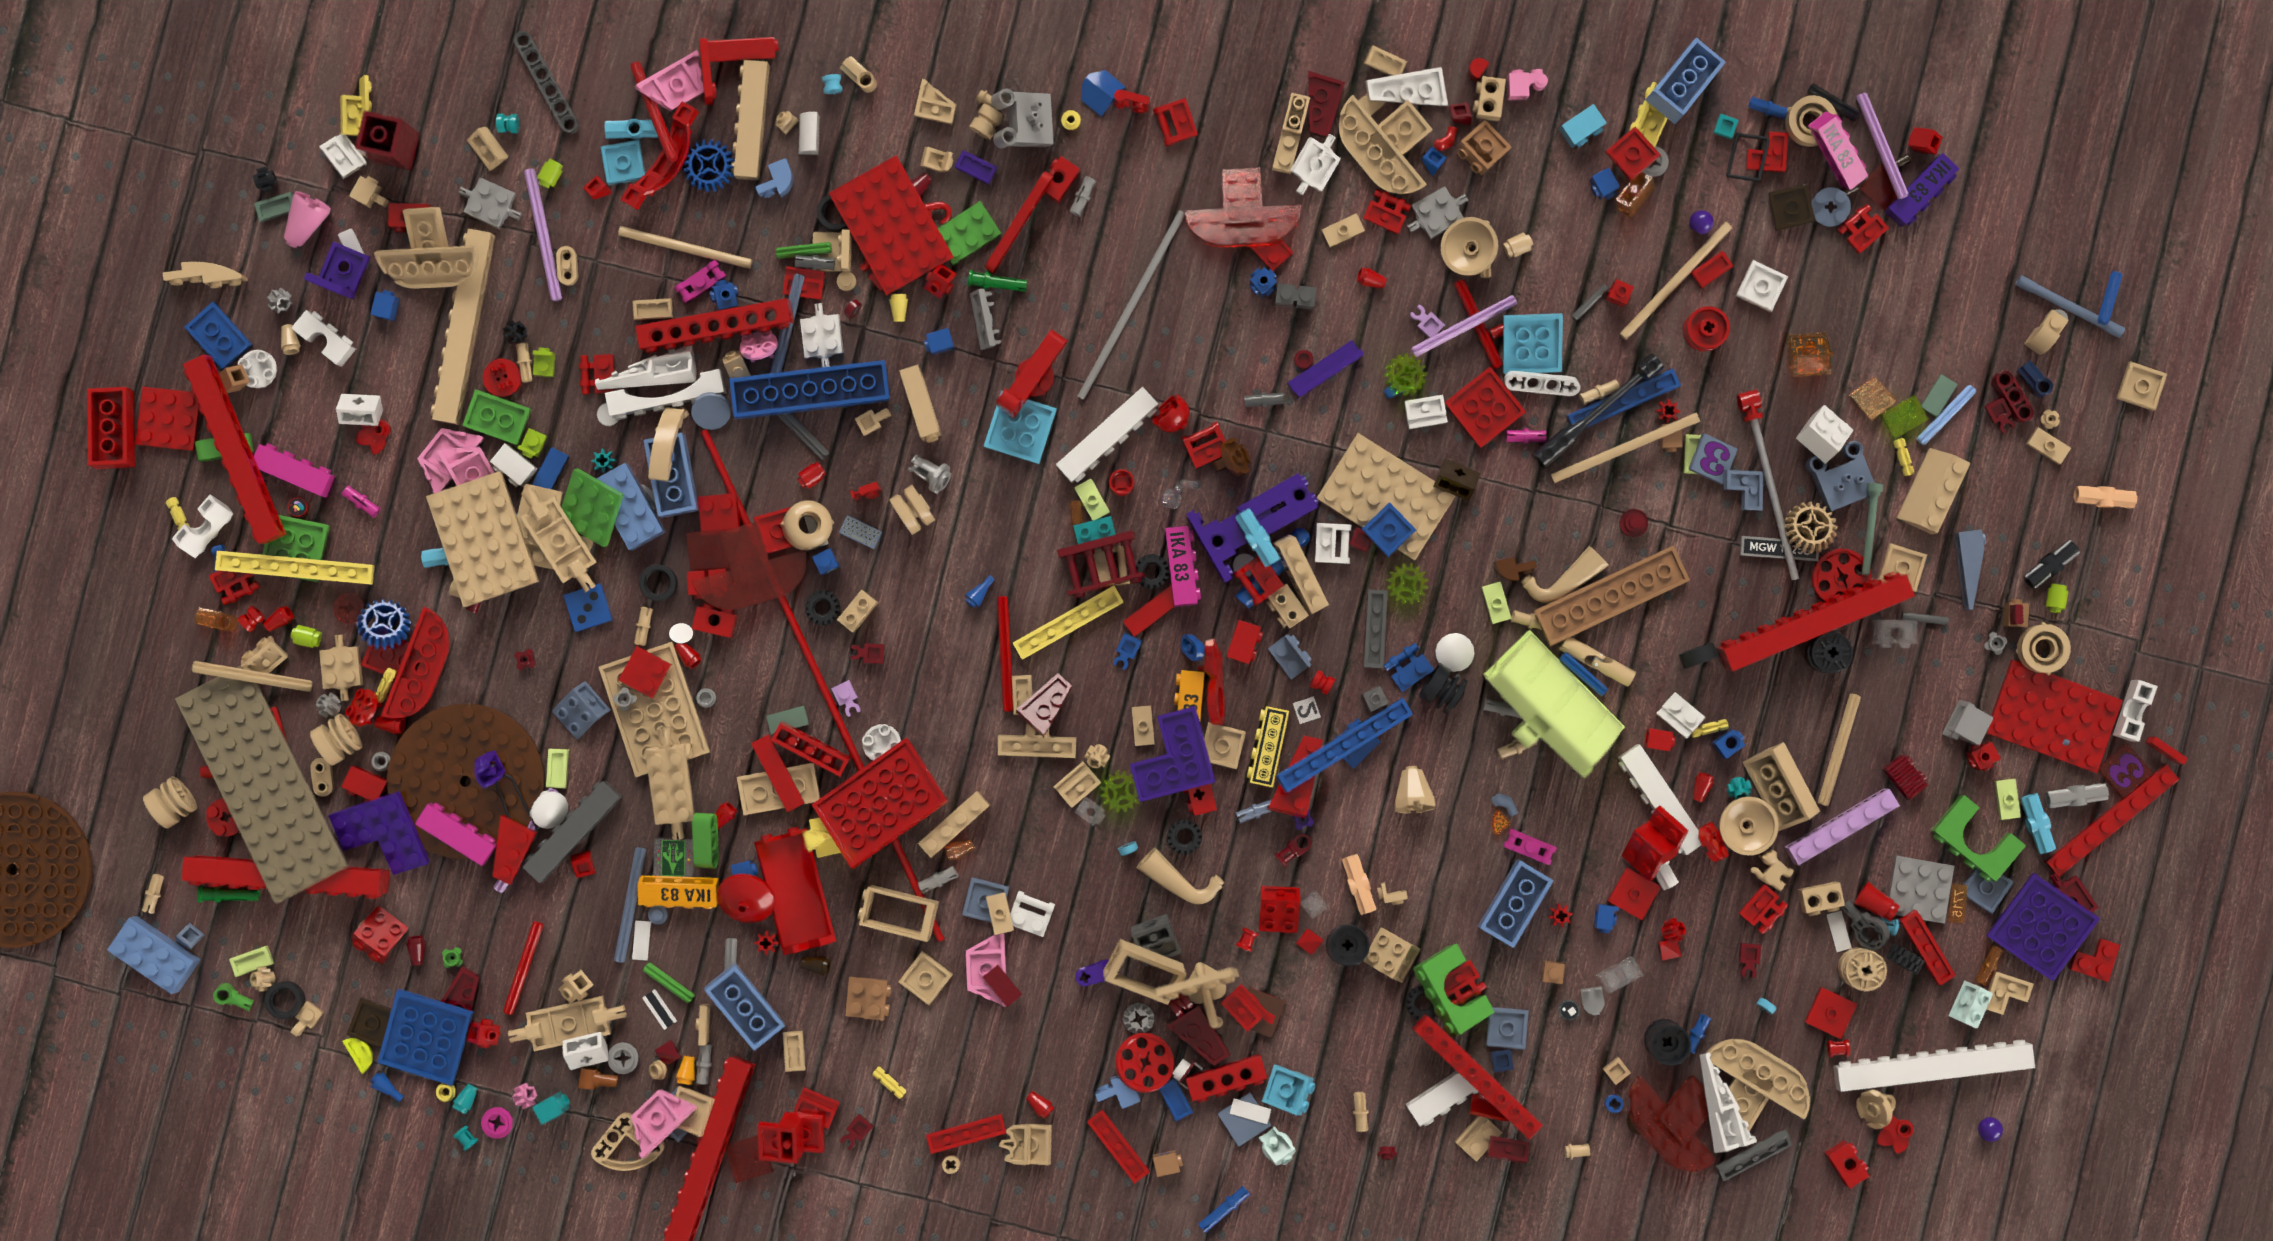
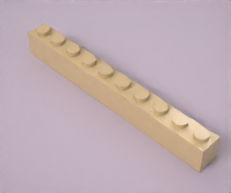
M468 229L463 237V245H478L479 258L472 276L463 283L458 284L457 290H454L452 295L454 306L449 312V321L451 322L450 327L446 329L445 339L447 343L446 347L442 349L441 354L443 364L439 367V385H436L434 391L436 401L431 407L432 419L438 422L460 425L495 235L490 232Z

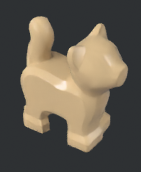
M1765 851L1758 857L1769 867L1763 873L1756 867H1752L1750 871L1755 873L1758 879L1765 884L1781 891L1785 883L1780 880V877L1783 875L1790 878L1794 870L1787 868L1778 860L1776 851Z

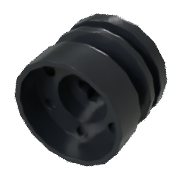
M1836 632L1825 633L1810 639L1805 648L1807 664L1819 673H1838L1846 669L1853 657V648L1850 641L1844 635ZM1828 650L1834 652V655L1828 654Z
M1439 663L1425 682L1418 697L1428 703H1431L1436 697L1438 701L1435 708L1439 709L1445 703L1442 712L1447 715L1461 700L1468 680L1463 678L1457 684L1460 678L1459 674H1456L1450 680L1448 677L1451 669Z
M1341 925L1330 931L1325 946L1331 960L1340 965L1353 966L1365 960L1369 953L1370 942L1365 931L1358 926ZM1346 940L1348 943H1351V947H1348L1347 951L1345 947H1342V943H1345Z
M1659 1019L1652 1022L1644 1033L1646 1049L1658 1062L1664 1065L1682 1063L1691 1051L1689 1034L1678 1023L1670 1019ZM1664 1037L1669 1040L1667 1043L1663 1042L1662 1039Z

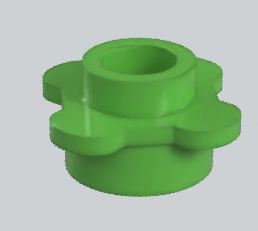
M460 948L443 950L444 967L450 968L455 965L460 967L463 964Z

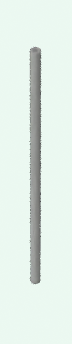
M1178 211L1077 397L1082 400L1088 394L1185 216L1184 212Z

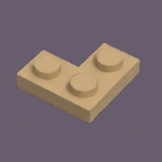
M1994 971L1988 991L1993 993L1987 1010L2004 1015L2009 996L2028 1002L2034 984Z

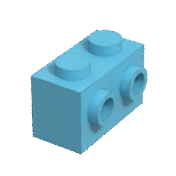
M1593 104L1564 123L1559 130L1571 148L1576 145L1581 147L1588 142L1587 138L1593 134L1596 137L1604 131L1603 127L1607 122Z

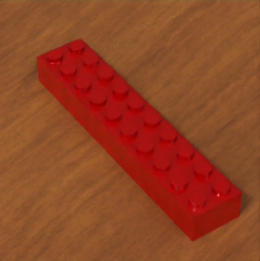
M1894 571L1883 575L1884 579H1873L1866 582L1864 587L1858 588L1856 586L1848 589V594L1829 597V602L1822 603L1820 601L1814 603L1809 610H1797L1793 612L1792 617L1786 618L1784 616L1774 620L1775 624H1764L1757 627L1755 632L1750 633V631L1738 635L1739 638L1736 640L1727 639L1720 643L1721 646L1717 647L1724 668L1735 671L1914 597L1915 594L1907 574L1895 573Z
M203 855L183 857L182 881H188V885L208 883V886L220 887V885L225 886L227 884L228 888H240L247 885V889L252 890L267 887L253 859ZM348 866L305 890L307 894H318L325 891V895L336 896L337 894L345 893L346 897H357L364 894V898L375 899L376 897H382V894L388 893L390 870Z

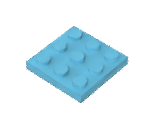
M1562 313L1503 315V374H1507L1510 371L1532 373L1562 372Z
M1027 400L1015 418H1012L996 406L984 447L1040 464L1057 408Z

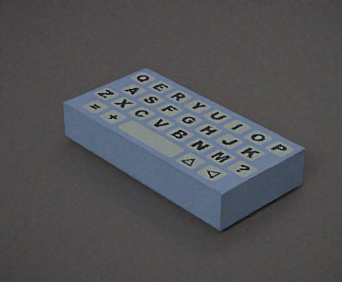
M848 515L839 531L840 534L872 549H875L883 533Z

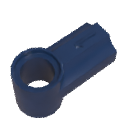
M2031 360L2016 371L2030 387L2031 393L2035 397L2042 398L2052 392V381L2045 378ZM2039 383L2046 387L2045 392H2041L2038 389Z

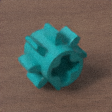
M602 448L601 453L594 452L596 457L591 462L596 464L595 470L602 468V472L606 473V469H614L612 463L617 460L611 458L613 452L610 451L605 454V449ZM603 456L608 459L607 462H604V465L600 463V460H603Z
M1735 777L1730 781V784H1727V792L1730 798L1734 797L1736 800L1741 797H1749V794H1752L1750 781H1745L1742 777Z

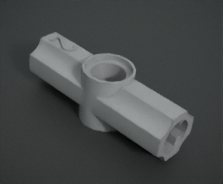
M2106 783L2088 786L2066 787L2067 789L2046 791L2045 801L2048 808L2087 805L2089 802L2108 800L2109 791Z

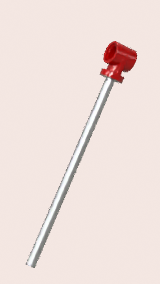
M1758 390L1737 394V404L1741 413L1746 412L1747 416L1743 417L1744 422H1751L1791 580L1799 579L1789 537L1785 535L1787 530L1784 528L1785 522L1758 419L1763 418V413H1758L1757 410L1762 406Z

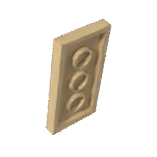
M814 763L787 768L805 804L813 803L820 799ZM766 772L737 777L743 815L785 808Z

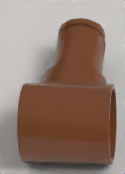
M580 1068L579 1088L617 1087L618 1076L601 1074L597 1068Z

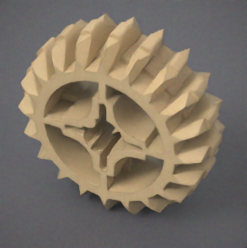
M1812 501L1808 502L1807 505L1803 502L1799 506H1795L1793 511H1789V517L1785 519L1787 524L1784 526L1788 531L1785 534L1786 537H1791L1789 543L1792 544L1794 542L1796 544L1795 549L1802 547V553L1808 549L1809 554H1812L1814 550L1817 553H1820L1822 549L1826 550L1828 545L1834 542L1832 538L1836 537L1837 533L1834 531L1838 527L1833 525L1836 519L1830 518L1832 512L1826 513V506L1821 509L1819 508V503L1813 506ZM1806 515L1805 522L1797 524L1798 517ZM1824 532L1823 539L1815 541L1816 534Z

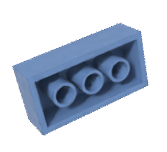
M1696 37L1645 100L1672 123L1676 124L1726 61Z
M677 433L671 457L672 468L669 480L651 479L657 514L660 518L699 511L686 435L683 433ZM654 438L644 440L648 467Z
M623 463L596 478L624 494L615 526L628 550L633 551L666 533L629 464Z
M1517 859L1480 920L1478 927L1514 948L1554 880Z
M138 916L128 918L107 949V951L170 994L181 990L201 961L200 958Z
M733 963L704 987L705 992L754 1051L785 1026L781 1017L736 963Z

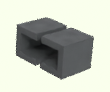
M1277 283L1274 306L1292 308L1293 301H1297L1296 308L1313 310L1316 287L1298 286V289H1295V285Z

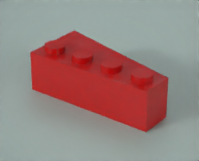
M1304 735L1288 767L1321 748L1323 740ZM1315 775L1286 793L1279 784L1267 810L1305 818L1308 813Z

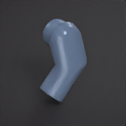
M1501 793L1492 797V804L1505 807L1509 817L1518 814L1511 797Z

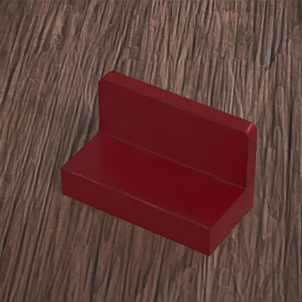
M1490 1136L1488 1152L1485 1157L1526 1163L1528 1161L1530 1142Z

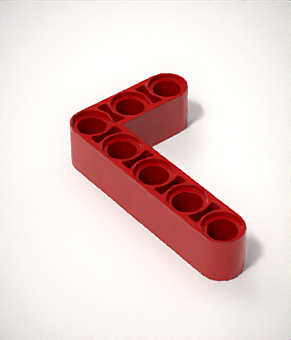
M1051 329L1009 390L1005 388L996 401L997 407L1012 418H1015L1068 340Z

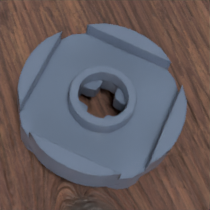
M1834 187L1822 189L1811 202L1816 221L1824 226L1839 225L1846 220L1851 209V203L1846 193ZM1829 201H1833V204L1837 206L1836 209H1833L1832 213L1825 209V205H1828Z

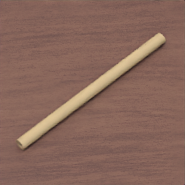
M1725 222L1622 330L1619 335L1624 340H1627L1727 235L1732 229L1731 225Z
M1698 414L1689 415L1551 474L1554 483L1700 422Z

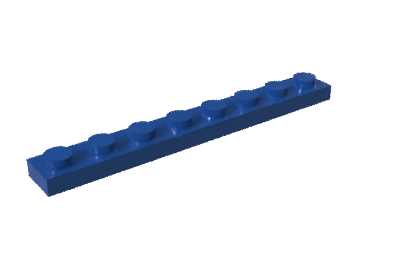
M1401 698L1275 776L1284 792H1289L1407 719L1413 713L1405 699Z

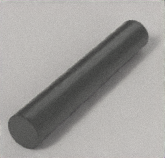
M1603 284L1571 315L1572 318L1577 321L1609 288Z
M1902 612L1901 620L1948 625L1949 622L1948 617Z

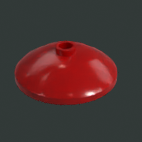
M735 874L722 881L717 891V901L722 911L732 919L743 923H757L771 915L775 906V895L770 886L762 879L749 874Z

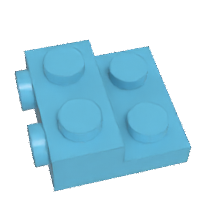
M1274 1065L1262 1102L1295 1115H1302L1309 1106L1307 1101L1308 1095L1312 1094L1315 1089L1314 1078L1279 1065Z

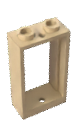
M919 365L899 370L920 438L923 441H927V443L937 441L938 436H941V432Z
M870 885L867 889H864L862 895L864 905L858 913L859 925L925 942L930 940L939 901L875 885ZM879 893L927 905L921 932L869 919L874 894Z
M1120 939L1103 970L1105 981L1168 1005L1170 1000L1157 997L1155 991L1157 988L1120 975L1118 971L1126 956H1130L1174 973L1169 983L1171 985L1185 980L1186 972L1183 963Z

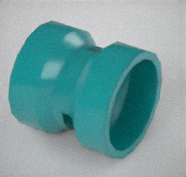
M498 113L496 116L497 132L505 133L510 131L511 133L518 134V114L506 116L503 113Z

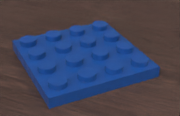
M398 989L377 1063L452 1086L456 1079L473 1011Z

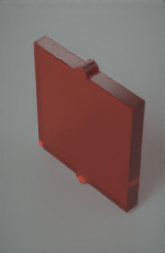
M1879 164L1872 174L1868 175V179L1861 186L1860 190L1882 209L1886 210L1890 203L1897 199V195L1885 167Z

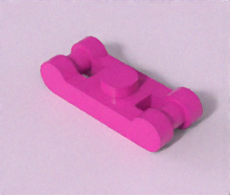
M716 260L710 262L706 267L674 287L676 292L680 293L683 297L682 301L684 304L693 301L715 286V282L722 281L727 277L724 271L721 272L719 269V264ZM711 271L715 275L712 279L707 275ZM689 286H692V288L694 289V291L691 293H689L686 289Z
M1510 828L1509 838L1504 842L1503 847L1547 865L1551 864V856L1553 852H1556L1557 847ZM1517 838L1522 839L1519 846L1514 845ZM1540 848L1546 849L1543 856L1538 855Z

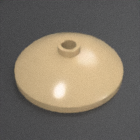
M1475 217L1462 218L1451 224L1441 241V254L1445 264L1452 271L1465 276L1477 275L1485 271L1493 263L1498 252V238L1494 229L1484 220ZM1475 245V251L1471 252V246Z
M1741 797L1732 801L1724 809L1720 817L1719 830L1724 843L1731 850L1742 855H1756L1764 852L1773 844L1778 834L1779 825L1775 811L1767 802L1756 797ZM1745 821H1748L1749 826L1747 828L1743 827V823Z

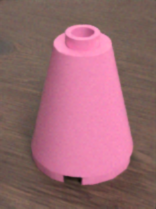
M298 191L294 193L284 234V239L287 240L286 244L293 248H297V246L302 247L331 211V208L322 201L309 198L310 195Z

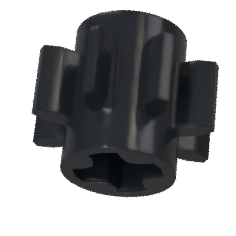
M266 167L256 169L257 174L253 175L256 188H262V191L265 192L274 190L273 185L277 184L274 171H269Z
M512 320L507 323L506 327L502 328L504 331L503 338L510 345L513 343H523V339L528 337L526 335V327L521 321L514 322Z

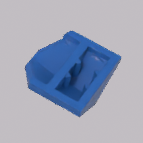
M1106 70L1090 73L1082 82L1081 101L1101 117L1115 101L1114 93L1117 90H1124L1126 87Z

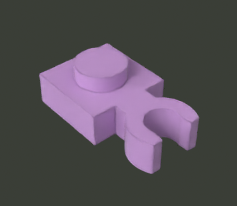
M1421 305L1417 306V309L1421 312L1420 315L1416 316L1413 312L1410 313L1412 319L1421 322L1417 327L1428 338L1436 335L1445 326L1432 312L1426 315L1425 309Z
M850 680L831 688L839 706L846 705L845 712L848 717L852 716L850 713L851 707H855L857 712H861L860 706L853 701L858 697Z

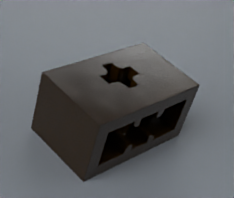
M1444 458L1433 487L1469 501L1476 488L1480 473Z

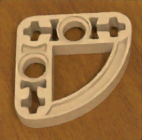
M625 1112L617 1117L591 1151V1155L596 1162L607 1168L620 1171L635 1170L653 1162L664 1151L665 1142L663 1140L660 1143V1151L656 1149L645 1158L634 1161H618L609 1158L626 1135L640 1146L639 1140H636L635 1127L631 1118L632 1114ZM621 1118H629L628 1123L630 1126L625 1125L620 1131L618 1127L623 1123ZM610 1132L618 1134L617 1142L609 1141L608 1134ZM606 1143L608 1147L604 1151L605 1156L598 1157L596 1149L600 1150Z

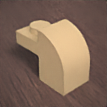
M2053 309L2050 310L2041 325L2030 334L2024 345L2039 355L2046 353L2060 337L2059 334L2069 320Z

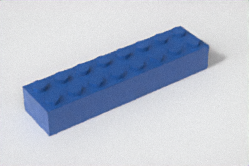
M885 360L729 378L733 414L736 420L890 401Z

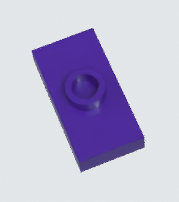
M964 150L954 166L955 169L987 185H990L998 169L997 166Z

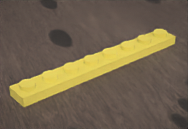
M217 551L215 570L371 585H373L374 565L227 551Z

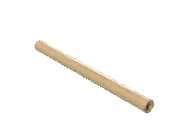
M623 226L619 228V236L748 269L752 265V259Z

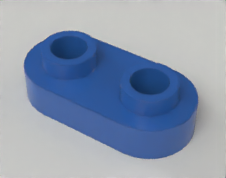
M1183 635L1181 639L1182 652L1192 661H1201L1205 656V646L1194 635Z

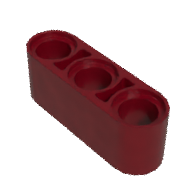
M2001 371L1994 374L1991 378L1992 387L1998 397L2002 396L2005 399L2012 413L2010 416L2013 421L2023 423L2031 420L2034 416L2033 407L2013 374L2009 371ZM2000 375L2005 378V385L1999 382ZM2010 392L2014 393L2016 396V400L2014 402L2011 401L2009 398ZM2020 409L2025 411V418L2019 415Z

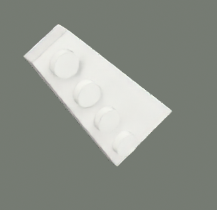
M1442 67L1365 81L1369 101L1405 103L1409 100L1411 104L1448 106Z

